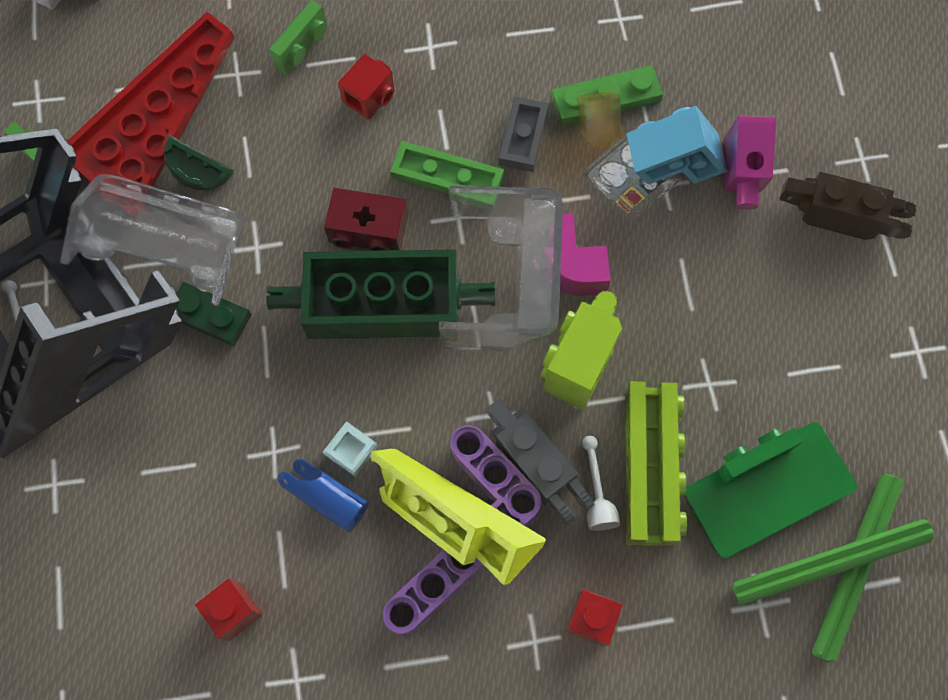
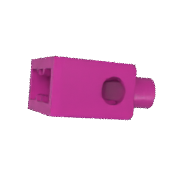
M738 116L723 139V154L728 172L724 173V190L736 192V207L739 209L758 208L759 192L773 178L776 117Z

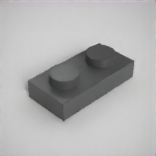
M514 96L499 155V165L534 172L549 103Z

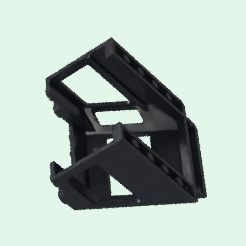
M57 128L0 136V154L37 148L26 192L0 209V226L21 212H24L27 215L31 232L29 237L0 255V282L33 260L41 259L81 320L80 322L55 329L38 302L20 307L10 343H8L0 330L1 458L6 457L171 345L182 322L176 310L180 300L174 288L168 285L159 271L151 272L139 300L130 287L126 276L120 273L111 260L107 249L101 246L92 233L88 222L82 219L75 209L74 203L82 180L78 171L73 168L76 162L74 149L66 142ZM99 345L102 351L94 356L97 346ZM111 363H124L79 394L84 381Z

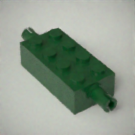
M456 249L303 252L301 286H268L266 291L267 294H270L266 295L268 310L301 309V326L308 339L458 336V310H461V306H495V282L461 283V279H458Z

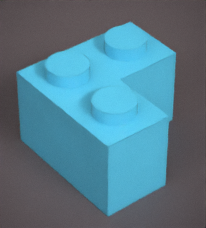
M697 106L680 108L674 111L671 116L658 121L645 122L636 130L626 133L635 173L648 185L681 172L693 184L728 172L719 135Z

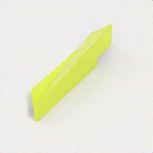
M384 449L371 452V461L380 465L385 486L379 488L382 502L462 565L474 563L477 557L503 585L511 583L544 546L546 539L399 450Z

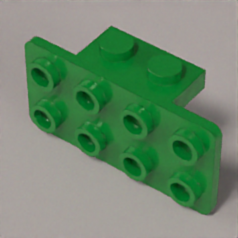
M812 422L798 430L793 428L783 434L779 428L774 429L757 439L760 443L759 446L747 451L743 445L723 456L726 463L717 471L686 487L684 497L718 557L726 559L856 491V481L819 423Z

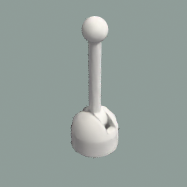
M586 436L582 441V446L588 453L596 498L595 505L587 512L588 528L591 531L613 529L620 526L619 513L613 503L603 498L595 453L598 445L597 439L594 436Z

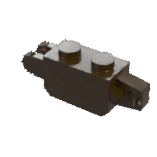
M821 171L816 178L800 180L788 177L783 184L779 199L798 206V210L804 212L802 220L807 225L863 240L875 239L878 234L899 239L911 237L912 225L889 218V215L909 219L913 216L915 217L916 205L910 203V201L906 202L905 200L893 197V190Z

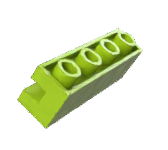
M630 381L625 391L626 545L674 547L681 541V536H686L687 516L686 512H680V496H685L686 475L685 472H679V457H684L685 435L684 433H678V419H683L684 397L678 395L677 383L662 382L659 388L646 387V382Z

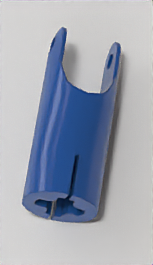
M296 459L293 467L295 472L306 480H299L288 472H281L278 475V482L284 489L347 532L355 528L368 508L369 502L303 459Z

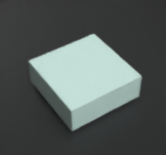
M346 421L324 449L323 454L355 477L370 458L371 452L377 449L378 444Z

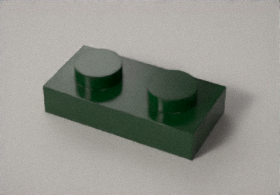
M182 282L176 293L180 300L176 310L179 318L182 320L181 324L231 346L236 345L252 315L248 309L186 282Z

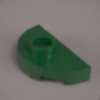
M168 134L164 146L166 165L172 176L182 185L195 190H211L225 184L233 175V169Z

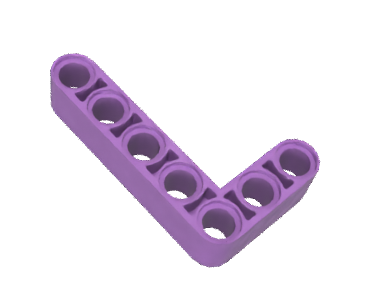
M471 425L461 426L456 429L450 441L452 457L455 462L493 502L492 507L528 527L539 514L541 496L538 490L480 429ZM472 439L480 447L476 453L465 455L458 450V445L463 440ZM498 467L504 470L507 477L499 484H492L485 479L484 474L488 469ZM517 496H527L532 500L534 508L528 513H518L511 505L512 500ZM443 550L387 602L383 610L384 623L395 634L402 636L413 634L485 566L476 557L472 567L464 570L458 569L452 563L453 557ZM430 577H439L445 582L444 592L437 598H428L423 594V584ZM400 605H410L414 610L413 621L406 627L395 626L392 619L393 611Z

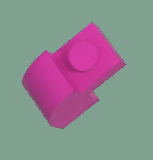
M573 213L558 214L557 228H551L550 230L552 249L546 251L545 268L550 280L562 291L577 296L598 295L602 290L608 291L611 279L607 246L577 248Z

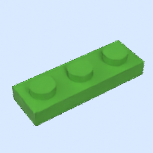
M653 65L552 89L551 94L561 126L661 102L663 97Z
M401 141L390 170V175L395 180L494 207L504 178V169Z

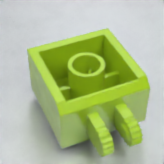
M602 290L595 297L591 305L582 301L576 313L573 311L568 312L560 329L562 333L557 343L559 346L551 345L542 364L544 368L541 377L545 378L543 391L583 411L614 352L613 347L622 331L619 318L614 316L618 301L612 291Z

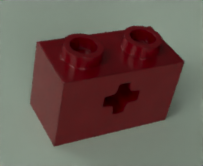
M333 187L324 224V230L329 243L342 249L360 247L367 248L369 251L401 250L408 219L406 199Z

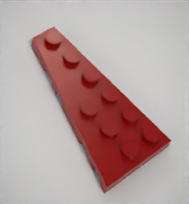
M208 11L66 141L73 147L76 154V162L73 168L134 221L166 164L164 146L168 134L178 140L180 139L234 40L232 30Z

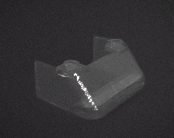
M101 174L97 175L72 203L60 263L68 265L77 252H81L88 259L103 260L118 250L190 271V280L195 283L198 289L214 292L211 304L219 306L245 219L241 214L223 207L122 177Z
M449 185L453 218L488 219V232L491 240L500 246L517 248L513 313L493 314L484 323L439 322V331L444 349L505 351L552 334L559 322L563 217L561 197L555 191L547 188Z

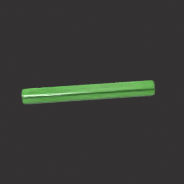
M884 474L879 478L855 541L887 530L904 485L900 478L891 474ZM874 561L843 571L812 650L813 655L828 663H834L837 660Z
M921 519L736 581L732 584V589L738 603L744 605L930 543L935 538L929 522L926 519Z

